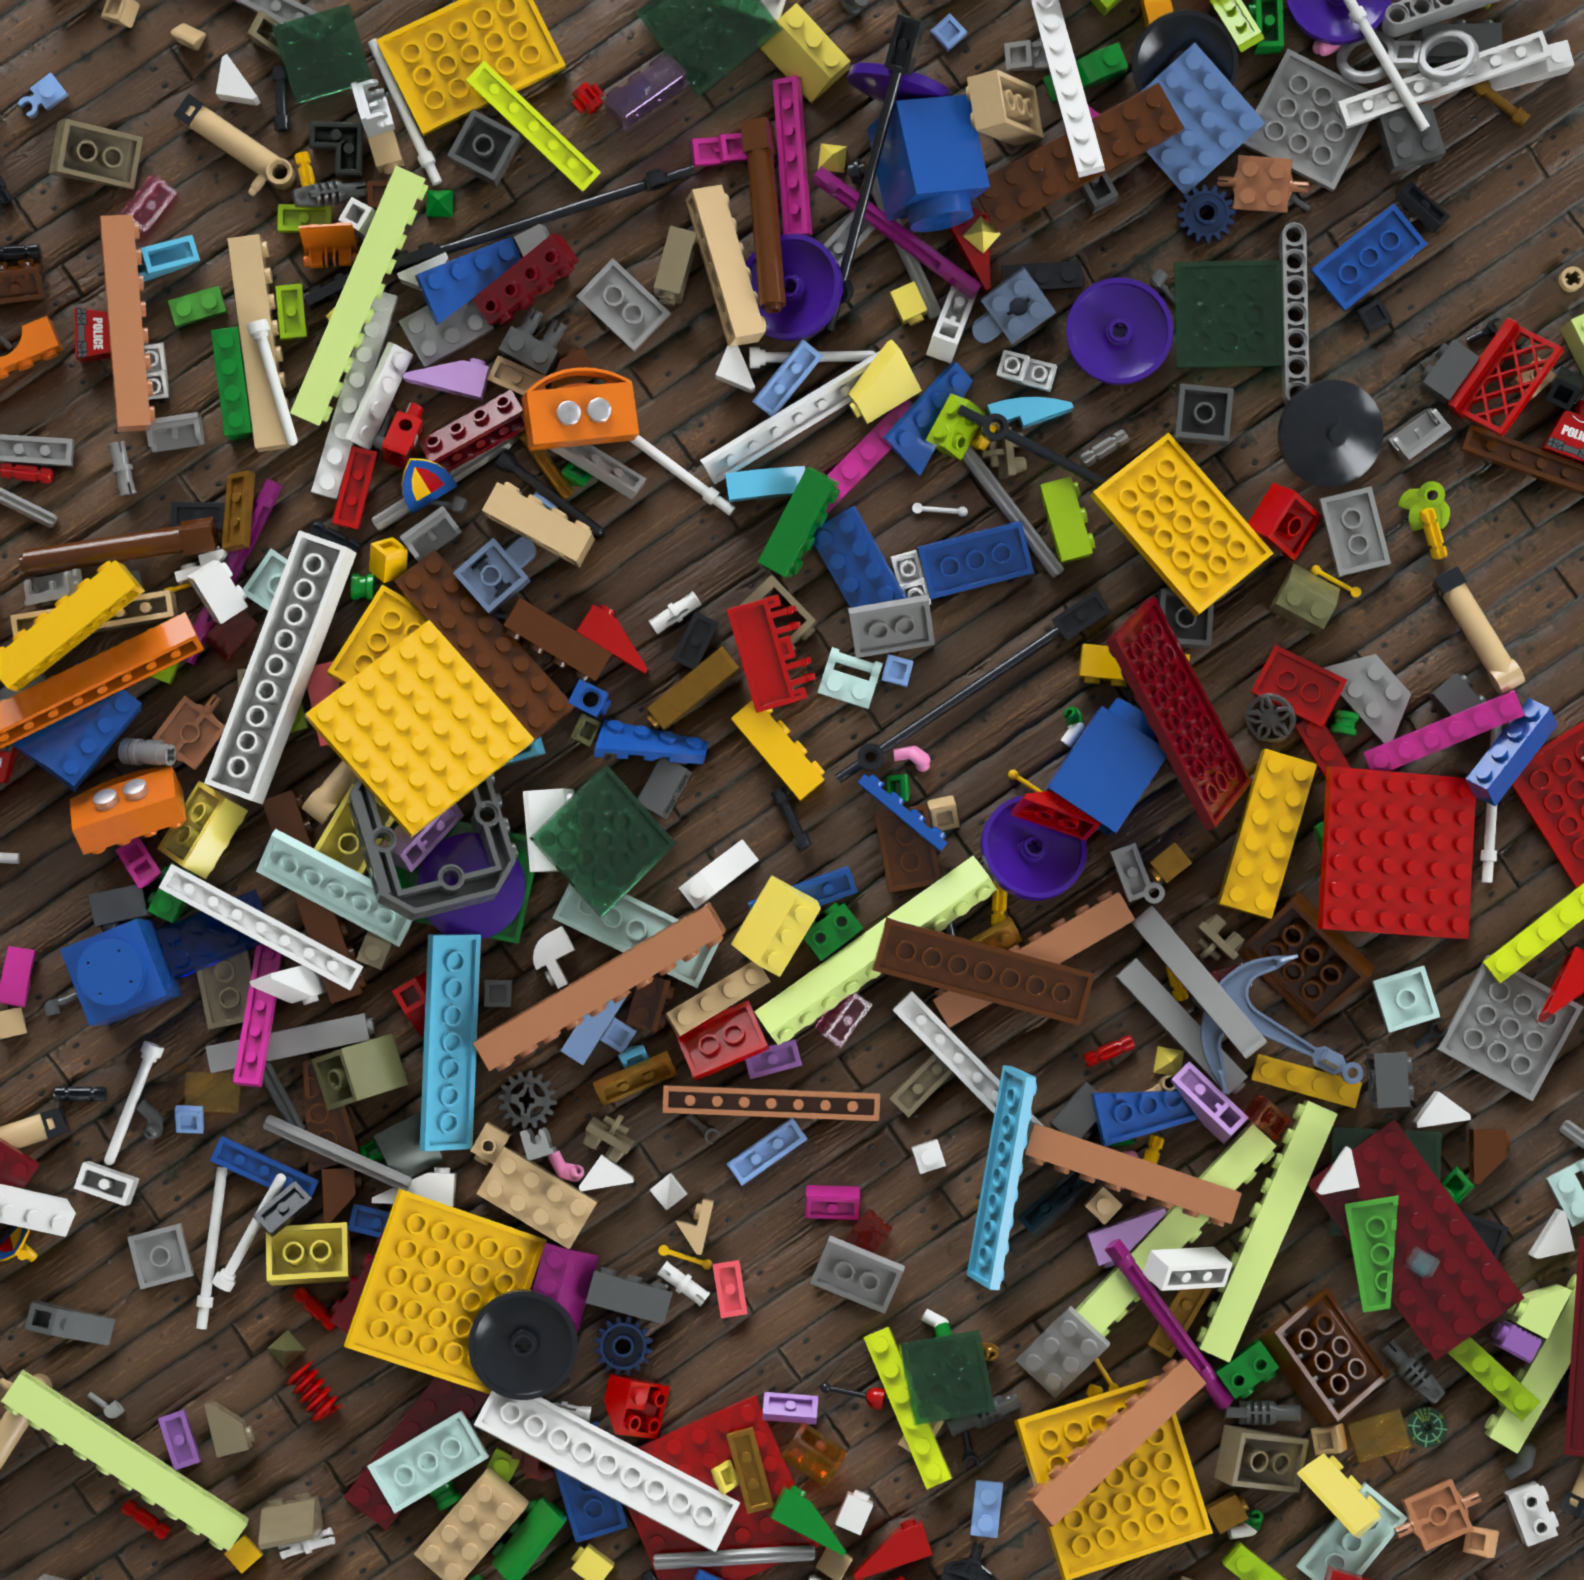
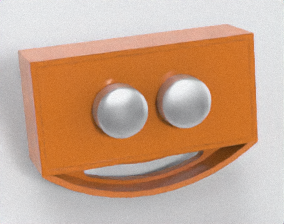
M585 367L558 371L539 380L522 397L529 451L633 441L639 435L632 381L607 370ZM586 376L605 381V384L599 385L574 383L556 389H546L547 384L568 377Z
M172 766L153 767L131 772L98 784L70 799L72 832L83 855L88 853L100 854L105 851L106 847L115 844L124 846L130 843L133 838L140 836L151 837L158 830L167 827L175 829L187 821L183 789Z

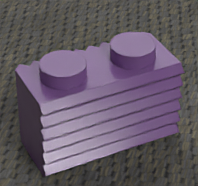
M1506 1320L1502 1321V1323L1498 1322L1491 1333V1337H1493L1492 1344L1529 1364L1542 1343L1541 1338Z

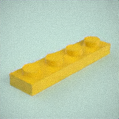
M1261 1054L1256 1056L1250 1080L1351 1108H1356L1362 1082L1348 1084L1340 1076Z

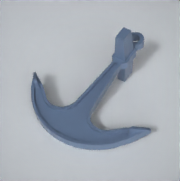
M1298 954L1270 956L1249 961L1231 971L1218 983L1263 1037L1309 1056L1314 1066L1331 1075L1341 1073V1078L1348 1084H1356L1361 1081L1364 1073L1358 1063L1350 1062L1346 1064L1343 1055L1334 1052L1326 1046L1316 1048L1258 1011L1250 1002L1249 987L1252 981L1261 975L1280 968L1293 959L1299 958ZM1204 1010L1200 1027L1202 1051L1211 1074L1225 1095L1227 1094L1226 1075L1221 1052V1040L1225 1034ZM1350 1068L1356 1070L1357 1075L1355 1078L1348 1076L1347 1072Z

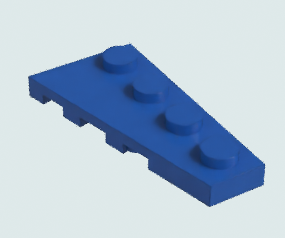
M512 236L415 275L435 325L441 323L477 296L521 259Z
M952 361L883 437V440L917 476L921 475L935 450V447L927 442L926 438L950 393L964 398L973 382L957 362Z
M604 719L596 743L594 757H603L604 753L616 754V758L628 759V755L643 756L644 760L648 761L666 757L669 762L703 764L709 741L701 740L698 737L677 735L670 731H658L645 726L625 724L618 720L610 721Z
M1178 1091L1090 1093L1101 1144L1105 1147L1199 1119Z

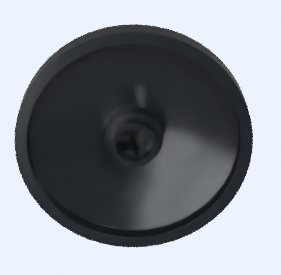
M1177 10L1158 17L1144 29L1133 50L1132 76L1138 92L1140 93L1194 43L1199 46L1234 86L1238 74L1239 58L1237 47L1231 34L1217 19L1199 11Z
M1336 379L1313 382L1296 392L1283 409L1277 433L1279 450L1289 469L1304 481L1324 487L1348 484L1361 477L1373 465L1380 452L1383 441V422L1380 411L1371 396L1355 384Z
M520 1289L509 1291L493 1298L478 1313L469 1334V1357L479 1379L493 1392L515 1400L540 1398L557 1389L572 1371L578 1351L576 1327L567 1310L549 1295L535 1290Z

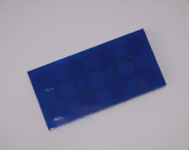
M256 889L235 897L266 914ZM203 911L156 931L175 980L262 944Z

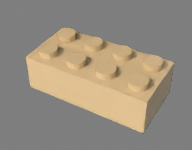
M997 69L967 77L966 95L972 105L973 112L970 114V119L976 131L1013 146L1044 138L1035 86Z
M497 482L482 509L485 516L580 568L595 541L590 527L578 520L575 523L568 521L567 514L554 507L551 511L544 508L543 501L529 494L528 498L522 496V493L519 491L520 489L509 482H505L504 485Z
M508 1146L503 1148L476 1193L568 1249L572 1247L598 1203L597 1199L583 1191L580 1192L577 1187L558 1178L557 1175L535 1162L528 1161L525 1156Z
M488 1467L424 1540L414 1555L442 1580H464L525 1510L529 1501L491 1467Z

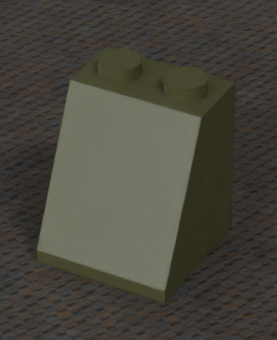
M1293 563L1268 611L1315 636L1324 630L1336 608L1340 588Z
M392 1033L311 1059L328 1111L408 1085L406 1072L402 1066L398 1047Z

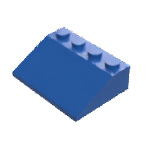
M123 689L11 745L75 792L141 712L142 703Z

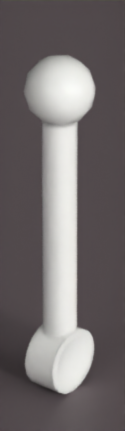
M915 503L912 506V511L915 514H920L922 511L958 514L961 517H965L968 514L967 508L963 506L958 509L922 506L920 503Z

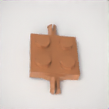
M1238 155V166L1234 177L1218 175L1219 181L1228 182L1217 181V187H1233L1235 194L1233 209L1287 213L1288 201L1292 192L1308 193V188L1301 187H1309V182L1293 181L1291 174L1292 159Z
M213 693L203 706L196 704L184 695L152 738L154 740H164L165 744H173L177 750L176 760L186 763L197 771L223 734L225 725L217 720L214 713H212L222 699Z
M1452 1479L1440 1482L1401 1500L1407 1513L1408 1522L1395 1527L1394 1532L1397 1533L1398 1539L1413 1532L1419 1541L1422 1551L1435 1548L1474 1530L1468 1517V1507L1480 1503L1481 1498H1478L1480 1495L1476 1491L1466 1497H1462L1457 1492Z

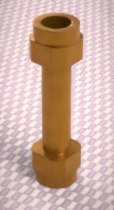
M1487 80L1472 86L1471 90L1480 98L1483 95L1511 117L1510 121L1520 128L1531 116L1522 107L1516 108L1490 88L1491 83Z

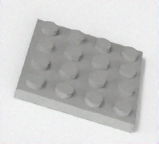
M1287 49L1256 109L1257 114L1264 120L1265 124L1241 146L1263 157L1292 159V172L1333 192L1370 122L1368 121L1346 129L1338 102L1370 90Z
M1482 963L1447 1028V1033L1442 1037L1436 1049L1522 1097L1533 1101L1583 1006L1573 1001L1549 1019L1540 1023L1537 1020L1551 989L1519 971H1516L1501 984H1498Z

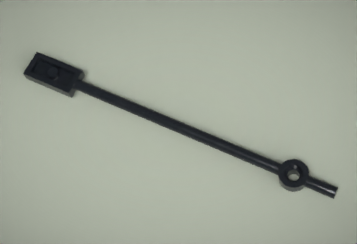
M898 14L884 65V67L892 70L840 266L844 293L834 316L824 326L828 330H835L841 304L849 302L853 296V285L848 280L900 82L903 74L912 75L926 24L925 21L906 14Z
M693 164L670 172H661V169H654L647 172L646 177L642 181L441 246L439 243L433 244V242H428L418 246L419 250L408 253V250L399 251L393 254L392 259H395L396 263L392 272L395 275L445 252L448 255L643 191L659 190L668 186L671 182L696 175Z
M962 404L957 411V415L981 426V433L988 441L997 442L1004 438L1098 487L1107 481L1106 478L1010 430L1007 419L1001 414L994 413L985 417ZM990 424H995L998 427L997 433L990 431Z
M1094 590L1054 617L1052 622L1056 627L880 745L869 743L862 746L858 752V760L835 774V777L841 784L862 769L869 771L878 769L883 764L884 754L1061 635L1067 642L1109 614L1111 610L1098 591ZM867 753H874L876 760L868 762L866 760Z

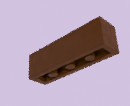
M522 598L518 599L503 624L507 628L505 634L517 641L520 638L530 642L528 648L540 655L543 652L553 656L551 662L563 669L568 665L576 670L574 673L576 677L587 683L590 679L592 681L597 680L612 655L611 652Z

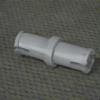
M125 441L108 444L113 463L111 470L112 474L116 476L119 496L124 497L125 495L136 494L137 491L135 490L131 473L133 465L129 464Z

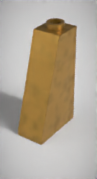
M723 646L720 647L647 708L650 712L647 716L648 720L656 729L661 726L665 731L740 672L738 665Z

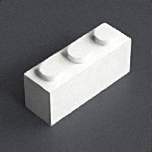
M0 1184V1223L66 1237L76 1214L68 1199Z
M1215 1247L1150 1250L1143 1274L1161 1291L1225 1287L1233 1263Z

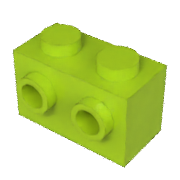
M950 393L926 441L941 453L962 460L979 425L957 415L959 407L962 404L983 416L986 413L970 400Z

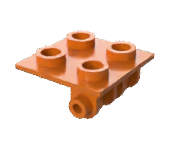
M339 222L336 224L299 226L305 253V267L309 266L310 269L323 268V260H325V266L329 268V259H333L334 267H337V259H339V267L353 266L358 255V247L352 223Z

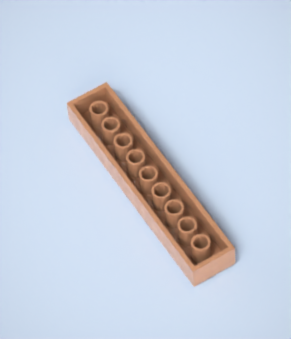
M708 902L483 1034L473 1044L488 1070L491 1071L496 1068L499 1072L515 1061L514 1057L519 1054L523 1058L535 1051L538 1047L537 1043L540 1041L547 1044L561 1034L560 1030L566 1027L569 1031L585 1020L583 1016L589 1013L593 1017L602 1012L608 1006L606 1003L610 1000H613L614 1003L621 1001L631 993L629 989L636 986L639 990L651 983L654 979L653 975L659 972L663 976L675 969L677 966L676 962L680 959H683L684 962L691 960L700 952L699 948L706 945L709 949L722 941V935L726 928L711 903Z

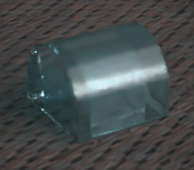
M1415 1246L1404 1265L1406 1268L1427 1279L1433 1276L1440 1260Z

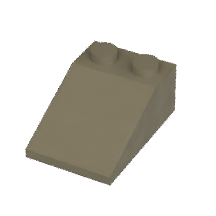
M70 119L60 120L57 122L49 174L133 190L143 137Z
M1224 1425L1214 1478L1231 1486L1299 1493L1301 1478L1297 1473L1304 1468L1309 1440L1249 1427Z
M307 1492L295 1495V1500L284 1502L283 1497L268 1500V1505L261 1509L259 1550L313 1540L324 1528L319 1496H311V1493Z

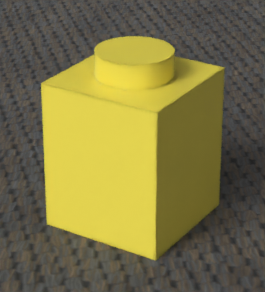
M914 281L890 292V300L902 326L907 323L910 326H914L924 320L923 316L927 315V308Z
M588 1543L585 1549L580 1546L572 1556L571 1560L574 1563L571 1569L585 1580H604L615 1562Z

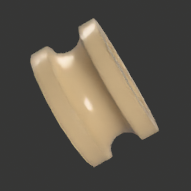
M1568 267L1560 274L1558 283L1564 291L1575 292L1584 283V273L1578 267ZM1572 273L1577 276L1575 280H1578V283L1568 285L1566 283L1568 278H1565V276H1570Z

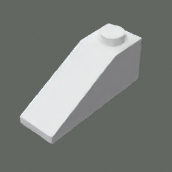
M1568 40L1549 44L1548 48L1551 57L1546 60L1488 79V82L1491 83L1489 87L1497 92L1567 74L1574 66Z
M951 286L926 355L951 364L977 294L971 300L954 286Z
M742 839L680 886L679 890L694 909L697 910L759 860Z
M303 965L274 972L250 981L251 987L291 1004L302 1001L303 1005L319 1001L318 995L327 992L322 975Z
M434 1167V1172H428L412 1179L411 1186L407 1191L453 1207L456 1200L457 1173H450L451 1168ZM392 1188L372 1197V1203L394 1204L398 1189Z

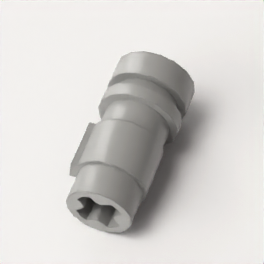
M124 738L120 742L118 756L121 763L141 766L144 763L159 766L173 765L177 758V750L173 744H165L164 740L148 739L145 741L144 739Z

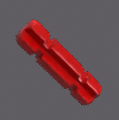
M3 462L0 466V475L2 478L12 479V477H15L16 480L32 482L40 480V483L49 484L53 479V470L48 467L38 469V466L24 464L13 466V463Z
M1127 1035L1120 1038L1118 1042L1115 1040L1096 1048L1097 1051L1091 1050L1084 1053L1083 1058L1086 1065L1092 1067L1099 1064L1098 1061L1104 1062L1122 1054V1051L1127 1052L1134 1049L1135 1043L1133 1038Z
M299 1287L292 1297L299 1304L302 1303V1307L317 1321L320 1320L322 1322L321 1325L326 1330H332L335 1325L329 1321L333 1314H329V1310L314 1296L311 1297L309 1295L310 1292L305 1287Z
M127 1500L121 1508V1512L124 1515L133 1517L132 1520L148 1532H154L153 1535L159 1540H163L170 1532L168 1525L164 1522L159 1523L157 1517L143 1507L138 1508V1504L133 1500Z

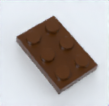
M927 804L906 808L910 812L914 808L926 818L923 823L932 829ZM886 811L874 814L889 893L929 886L941 879L936 849L892 812Z

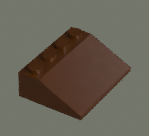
M1299 890L1273 914L1272 919H1268L1243 943L1238 952L1248 962L1270 956L1298 954L1299 958L1293 959L1280 968L1261 976L1313 1027L1367 980L1375 967L1339 930L1318 929L1319 910Z
M1327 1287L1279 1320L1258 1338L1321 1427L1338 1422L1390 1376Z

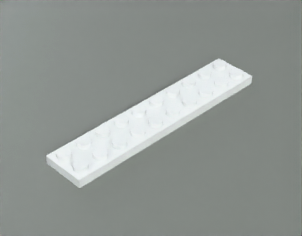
M491 1391L473 1425L712 1552H716L740 1504L737 1500L725 1494L721 1495L718 1490L541 1397L531 1400H515Z

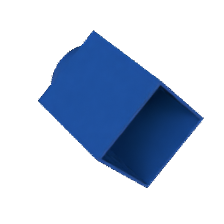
M967 95L895 101L876 172L886 220L908 218L912 231L933 232L958 226L973 217L971 202L986 191L990 185L978 131H976L971 123L970 114L973 111ZM880 117L867 128L871 149Z
M1116 698L1109 709L1102 706L1095 712L1043 792L1054 791L1099 821L1101 825L1097 829L1111 836L1117 833L1167 755L1161 750L1157 736L1147 724L1144 712L1132 704Z
M135 919L60 949L89 1026L110 1025L183 996L155 922L152 920Z

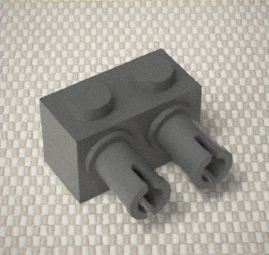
M528 307V311L519 327L514 328L511 326L499 347V352L502 356L523 367L548 376L560 357L556 346L567 326L561 322L559 324L557 320L552 319L543 339L537 340L534 338L533 333L544 314L538 310L534 311L535 309L532 307Z

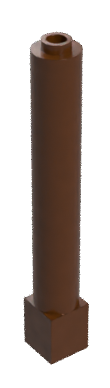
M767 117L741 121L743 152L747 155L759 306L766 313L773 314L781 312V308L786 306L773 158V156H776L774 125Z
M212 516L182 521L179 526L27 549L23 551V556L19 557V564L22 572H26L28 576L98 566L103 565L107 561L112 563L114 560L123 562L183 552L184 556L216 551L219 538L214 517Z

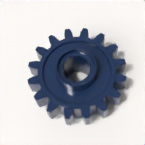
M1205 184L1200 192L1196 187H1193L1191 190L1192 196L1185 193L1183 196L1185 203L1178 204L1177 208L1182 211L1176 216V219L1182 220L1178 228L1179 230L1185 229L1187 231L1186 238L1194 237V243L1204 240L1205 245H1208L1212 238L1219 242L1221 239L1220 233L1226 236L1229 233L1226 226L1232 227L1234 221L1229 218L1236 213L1235 210L1229 209L1233 200L1225 201L1224 197L1227 192L1223 191L1219 195L1216 193L1217 186L1208 191ZM1208 210L1212 214V219L1203 220L1199 215V211Z
M619 1315L616 1317V1323L614 1324L609 1319L606 1321L607 1329L599 1328L598 1331L603 1336L595 1337L594 1342L600 1344V1347L595 1348L594 1353H601L598 1362L607 1363L606 1371L615 1368L616 1375H619L621 1370H625L626 1374L630 1375L631 1368L634 1367L639 1372L641 1370L639 1363L647 1364L649 1362L645 1353L651 1354L653 1352L652 1348L647 1347V1344L653 1342V1338H646L645 1334H647L649 1328L641 1329L642 1321L640 1319L634 1324L631 1323V1316H628L626 1321H622ZM624 1338L630 1342L631 1349L628 1352H620L617 1349L616 1342L619 1339Z

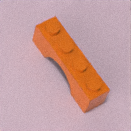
M45 316L22 326V335L17 347L8 355L0 357V380L7 378L9 372L16 369L23 371L33 367V362L40 359L44 361L51 360L58 356V352L64 350L54 324L49 317Z

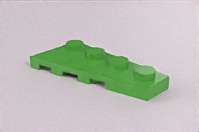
M1398 1195L1344 1204L1363 1313L1389 1309L1391 1306Z

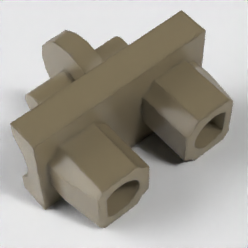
M1014 431V432H1016V433H1018V434H1020V435L1023 436V433H1022V432ZM1004 438L997 442L990 441L989 450L982 452V458H990L991 467H997L998 479H1007L1027 470L1026 459L1024 457H1014L1013 448H1020V446Z
M1214 914L1205 922L1201 921L1196 926L1211 942L1208 944L1203 938L1197 942L1203 949L1199 957L1203 960L1209 955L1213 960L1217 961L1221 957L1215 950L1217 947L1231 961L1239 955L1237 951L1245 940L1235 931L1223 940L1217 933L1227 923L1218 914Z
M619 1114L616 1120L606 1115L603 1122L593 1117L585 1129L587 1133L583 1143L596 1150L601 1140L610 1144L605 1156L617 1163L624 1154H628L635 1141L626 1136L629 1128L621 1124L624 1116Z

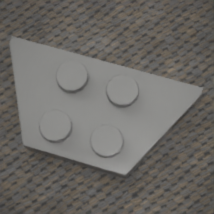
M1374 654L1324 667V669L1348 680L1340 697L1354 713L1360 715L1361 721L1382 744L1393 740L1411 693L1383 661Z

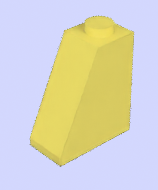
M892 339L884 345L848 393L852 400L849 406L856 418L861 416L867 424L922 391L901 349Z

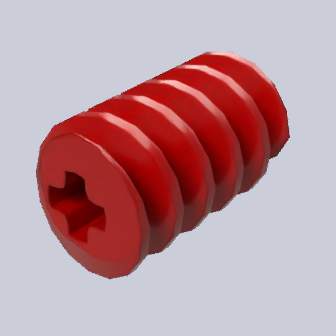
M311 1361L292 1374L286 1385L296 1384L292 1394H303L299 1404L309 1403L305 1412L315 1411L311 1418V1421L314 1422L323 1420L343 1404L333 1405L337 1396H327L331 1390L330 1386L321 1388L325 1378L315 1379L319 1370L318 1368L308 1369L313 1363Z

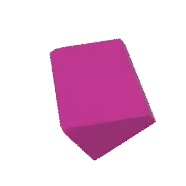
M806 1186L805 1218L859 1220V1187Z

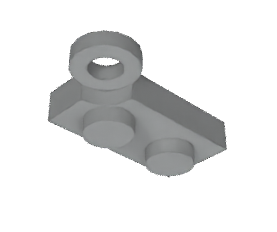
M1136 843L1110 852L1128 902L1142 897L1152 904L1162 901L1165 895L1164 888L1159 883H1150ZM1151 888L1158 889L1159 895L1157 898L1150 897L1149 890Z

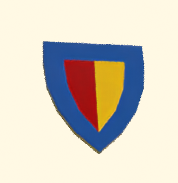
M411 458L405 467L401 483L402 495L412 514L458 486L450 473L436 462Z
M14 1226L0 1240V1262L15 1256L20 1260L27 1259L30 1262L37 1258L38 1254L25 1243L30 1229Z

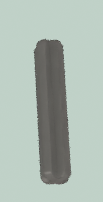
M269 1061L266 1062L263 1082L284 1121L305 1130V1126Z

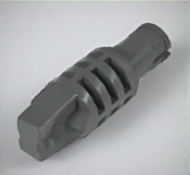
M337 180L311 184L295 189L292 192L295 207L317 208L342 204L345 199H351V197H367V188L363 189L366 186L364 180L345 184Z
M1391 1338L1385 1343L1386 1346L1383 1345L1380 1350L1397 1366V1373L1415 1392L1431 1404H1435L1445 1394L1444 1390L1434 1376L1414 1355H1408Z
M1000 1394L971 1406L967 1413L946 1420L952 1437L971 1428L975 1427V1429L980 1430L983 1427L1010 1417V1412L1020 1408L1021 1405L1016 1394L1003 1398Z
M1239 1400V1407L1225 1408V1418H1239V1425L1276 1424V1421L1300 1422L1301 1407L1300 1404L1276 1405V1402H1273V1400Z

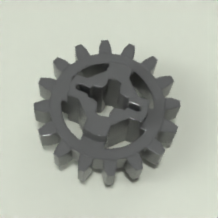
M531 1070L528 1072L527 1077H524V1074L520 1071L518 1072L517 1080L510 1076L508 1080L511 1084L509 1086L504 1084L501 1086L506 1093L498 1095V1098L504 1100L505 1103L499 1109L507 1110L504 1116L505 1119L514 1118L513 1126L522 1122L523 1129H527L528 1123L537 1128V1120L540 1119L541 1122L546 1123L545 1114H554V1111L550 1109V1105L557 1104L556 1100L551 1099V1095H554L556 1090L548 1089V1086L551 1084L550 1080L545 1083L542 1082V1073L535 1078ZM524 1082L523 1090L519 1093H511L516 1085ZM535 1083L542 1088L545 1096H539L535 1091ZM529 1089L530 1097L535 1098V1102L529 1104L526 1112L525 1102L521 1101V1097L526 1096ZM510 1103H514L520 1108L521 1116L514 1112ZM544 1106L540 1114L531 1118L534 1108Z

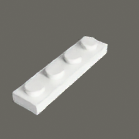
M387 343L344 439L363 449H371L373 439L382 425L412 359V353L394 343Z

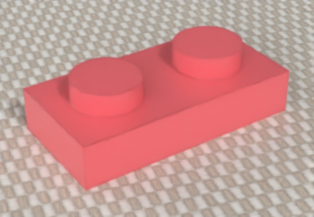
M734 1260L713 1264L721 1318L748 1314L740 1261Z

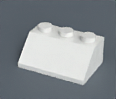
M562 788L523 791L530 872H557L581 869L582 851L578 845L580 826L576 820L575 812L578 801L574 790Z

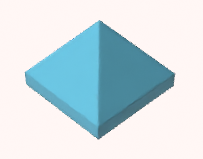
M643 1045L630 1046L618 1055L624 1069L649 1059Z

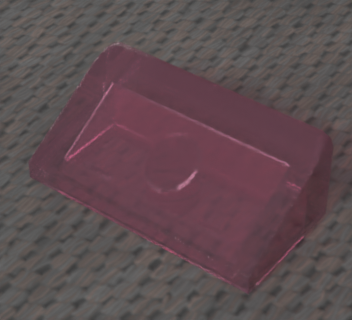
M152 174L120 215L133 214L134 223H139V230L145 234L177 192L160 177Z
M857 993L851 994L840 1001L835 1008L828 1010L816 1025L815 1030L841 1048L872 1004Z

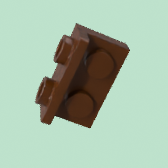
M28 258L19 260L18 264L7 265V262H0V304L45 298L46 295L40 271L42 268L41 261L34 262L33 259Z
M653 976L654 979L648 985L639 990L636 987L626 1024L657 1033L658 1028L664 1029L667 1017L663 1010L666 1002L671 1003L675 987L670 986V980Z

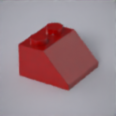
M1273 483L1248 524L1266 545L1295 561L1321 520L1322 515L1296 491Z

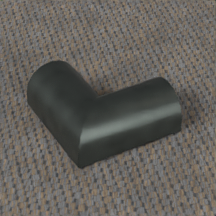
M310 121L309 148L336 150L335 175L343 179L362 178L364 136L362 122Z

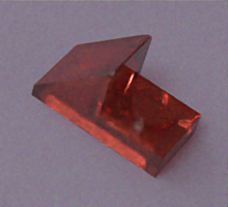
M1256 1095L1244 1111V1114L1249 1117L1248 1121L1256 1125L1275 1141L1291 1120L1270 1100L1260 1095Z

